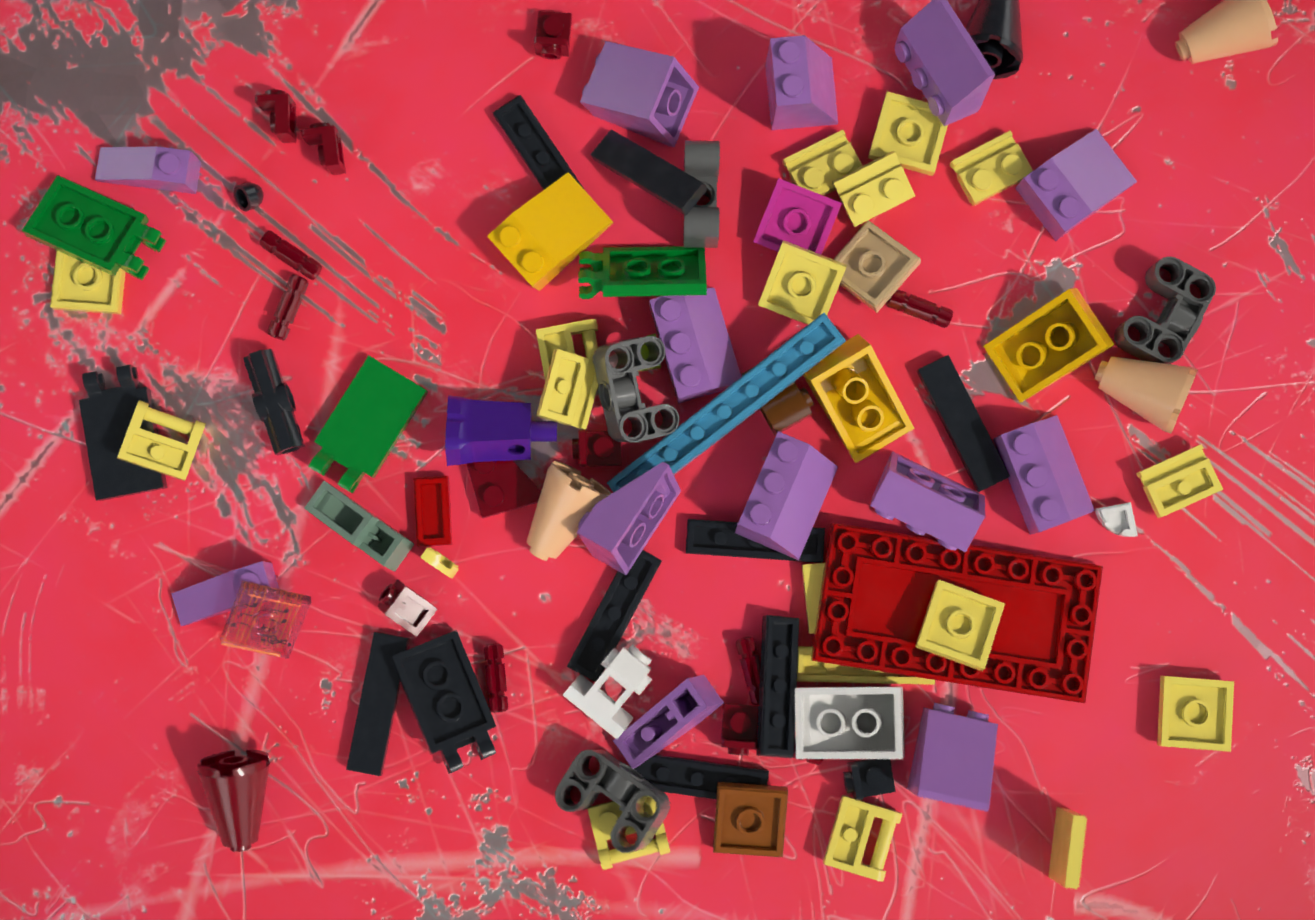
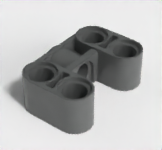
M685 140L684 172L705 184L708 190L704 195L710 201L702 206L695 204L690 212L684 215V248H718L719 207H717V183L720 164V141Z
M1172 256L1160 259L1147 270L1145 275V282L1148 288L1168 299L1157 322L1155 323L1143 316H1133L1120 324L1114 333V339L1119 348L1143 361L1171 364L1179 360L1191 338L1197 332L1203 320V315L1215 295L1216 285L1213 278ZM1160 268L1169 271L1171 275L1170 282L1161 279L1159 275ZM1190 284L1199 287L1201 291L1200 299L1195 298L1190 293ZM1129 326L1135 327L1139 331L1140 340L1138 342L1133 341L1128 336L1127 330ZM1159 342L1165 343L1169 347V358L1163 357L1159 353Z
M655 336L637 337L604 344L594 352L593 364L609 436L617 442H640L669 435L679 425V414L673 406L669 404L645 405V403H641L636 376H639L638 370L659 365L666 355L663 342ZM643 344L649 350V356L646 361L641 356ZM612 350L618 357V363L615 368L609 362V355ZM658 411L663 417L662 425L659 428L656 426L654 419ZM627 418L632 424V430L628 436L623 430V424Z
M584 750L580 752L555 791L557 805L567 812L585 810L592 806L600 792H602L621 806L619 810L622 811V814L611 832L613 846L622 853L636 852L646 848L670 810L668 796L644 779L635 769L622 763L607 751ZM593 756L598 759L600 768L595 775L589 769V761ZM574 786L581 793L580 801L577 804L570 797V792ZM648 796L652 797L656 803V810L652 816L644 808V802ZM629 826L633 827L637 833V840L634 845L629 844L625 837Z

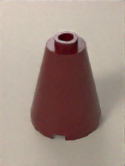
M235 750L221 752L201 759V765H197L198 774L222 845L230 847V851L233 852L249 850L252 847L251 844L258 841L270 766L269 754L264 751L246 750L247 756H235Z

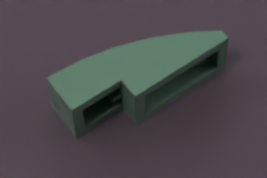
M326 481L322 482L304 507L305 510L351 544L360 548L381 565L394 572L414 546L412 541Z

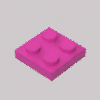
M778 178L753 242L779 252L781 244L785 240L821 255L842 203Z

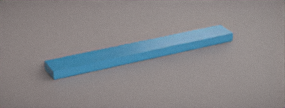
M825 313L821 314L678 426L673 433L664 437L609 480L607 484L615 492L662 462L668 464L673 475H675L846 342L845 338Z

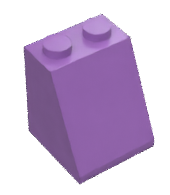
M805 35L770 38L765 70L771 130L838 125L832 57Z
M605 41L601 53L596 58L595 67L589 82L583 89L580 102L597 118L665 145L675 147L699 86L673 56Z
M934 703L933 709L923 707L907 790L919 797L988 812L998 724L988 722L989 715L968 710V715L965 717L954 714L955 707Z

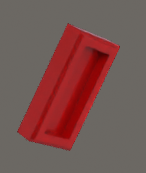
M449 477L413 478L417 547L453 545Z

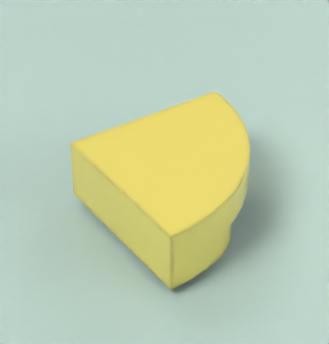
M427 548L420 557L452 579L459 570L458 565L434 548Z

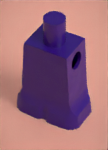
M448 395L445 434L447 466L473 462L531 460V442H557V422L532 421L531 403L472 400Z

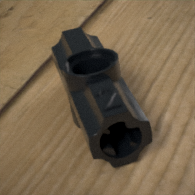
M267 349L250 353L243 359L254 390L252 399L260 420L265 423L274 453L278 456L297 451L304 447L305 444L294 411H296L295 401L289 386L283 381L274 351Z

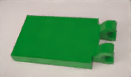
M58 175L22 229L27 237L112 276H115L121 268L139 280H143L149 271V268L143 265L144 260L134 256L141 242L156 252H160L166 243V240L160 237L162 235L160 231L146 226L149 220L145 214Z
M684 246L603 248V253H593L590 251L579 253V264L591 265L588 268H580L578 273V283L591 284L590 286L579 287V298L591 299L600 291H603V297L707 295L705 248H684Z
M368 356L314 442L320 445L322 449L314 456L308 467L324 476L332 462H338L348 468V470L343 474L337 485L353 494L365 473L375 478L428 391L371 356Z

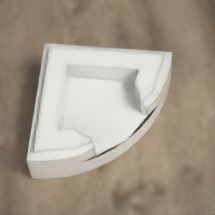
M1131 502L1095 509L1099 522L1111 533L1122 537L1138 536Z

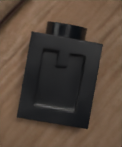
M867 759L847 763L848 772H843L846 792L852 793L855 800H863L864 797L896 792L890 759Z

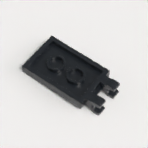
M131 365L116 367L118 381L121 387L105 390V380L102 373L98 374L97 371L82 374L84 387L89 398L79 400L96 501L167 488L165 474L117 459L138 401L149 403L148 407L153 408L150 388L139 387L137 368H131ZM143 420L141 429L158 434L156 424Z
M457 630L391 657L429 753L431 755L438 751L441 752L448 774L464 767L457 751L461 747L474 742L480 760L496 753L487 732L495 728L496 724Z

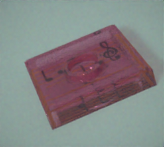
M242 581L220 637L221 645L289 659L310 608L311 596Z

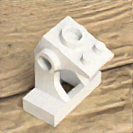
M633 644L629 649L623 647L620 652L614 648L601 663L606 670L594 684L580 674L563 696L615 739H618L634 718L621 706L633 692L640 695L651 682L652 678L647 674L651 670V667L648 665L652 660ZM609 676L626 689L616 702L600 689Z

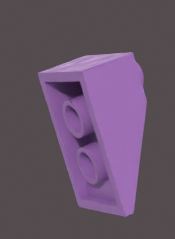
M1095 129L1025 176L1015 189L1054 240L1057 241L1134 185L1137 180L1100 132Z
M665 462L658 464L596 503L591 512L584 514L580 520L577 534L592 557L627 575L681 492L670 466Z

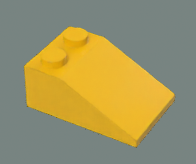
M568 172L509 215L487 237L533 288L540 291L614 222Z
M1071 288L983 347L1019 402L1022 403L1115 344L1079 290Z
M859 334L844 342L803 374L815 398L855 463L915 429L871 344Z

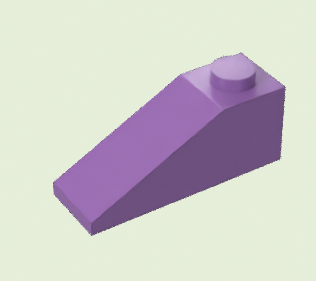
M158 146L100 147L95 180L104 183L196 194L201 161L189 150Z
M261 561L171 593L180 625H189L233 611L245 582L280 590L272 563ZM245 585L239 602H243L249 585ZM255 586L250 587L244 603L249 602ZM260 587L255 588L249 604L255 601ZM261 588L260 593L256 600L257 603L261 601V598L265 591L264 588ZM266 589L262 601L278 597L280 592ZM238 603L236 609L241 608L242 603Z
M705 675L687 678L628 727L618 739L613 741L629 765L635 769L702 722L724 702Z

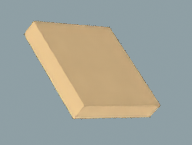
M869 220L833 259L847 265L839 285L876 313L921 263L920 257Z

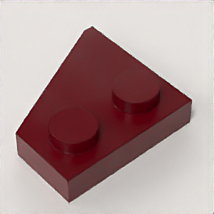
M513 460L467 463L483 519L538 503L541 490Z

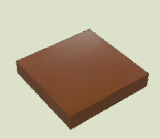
M718 782L713 853L783 857L788 787Z

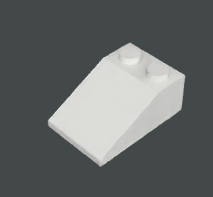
M903 686L795 688L796 759H903L905 757Z

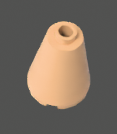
M1223 0L1179 33V40L1175 42V46L1182 60L1188 59L1191 64L1275 46L1278 43V37L1272 39L1271 31L1276 30L1277 26L1267 0Z
M1111 356L1109 362L1101 361L1095 380L1100 381L1098 387L1100 390L1161 430L1171 434L1198 369Z
M554 461L548 467L527 538V543L531 546L529 551L534 556L545 561L549 557L556 559L577 537L578 526L584 514L591 512L596 503L611 494L598 481L593 478L589 481L580 475L581 471L558 461Z

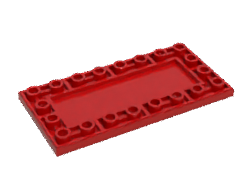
M831 523L811 661L1086 703L1103 566L969 545L966 552L958 548L954 551L945 548L936 539ZM938 580L1005 603L986 667L983 671L915 647L935 584Z

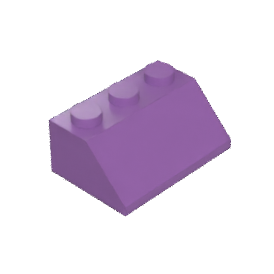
M932 0L901 27L894 48L898 60L904 63L911 73L913 84L917 89H921L928 100V106L932 114L938 116L943 126H947L979 112L995 74L947 0Z
M707 288V295L661 296L649 300L650 311L658 338L665 346L666 355L664 358L678 404L726 390L741 378L715 288Z
M1058 415L1009 431L993 439L996 449L1010 475L1008 480L1030 535L1095 511Z
M778 431L737 524L735 533L799 560L838 466L810 444Z
M893 451L873 493L870 505L875 508V512L881 517L888 520L896 518L906 523V527L912 532L919 535L927 533L937 538V541L942 546L954 551L957 548L964 552L967 551L985 518L984 495Z

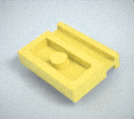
M844 130L783 159V165L787 168L793 184L823 196L836 190L832 181L862 167L856 152L845 136Z
M1011 130L952 160L949 164L951 169H954L957 179L972 206L1021 182L1025 176L1033 171L1020 146L1015 143Z
M891 151L832 181L854 227L915 197L895 151Z
M555 349L536 416L567 426L570 425L580 430H586L598 388L593 361L564 350Z
M1202 444L1136 473L1137 477H1140L1145 494L1157 518L1164 517L1223 490L1209 458H1206L1202 450L1204 449Z

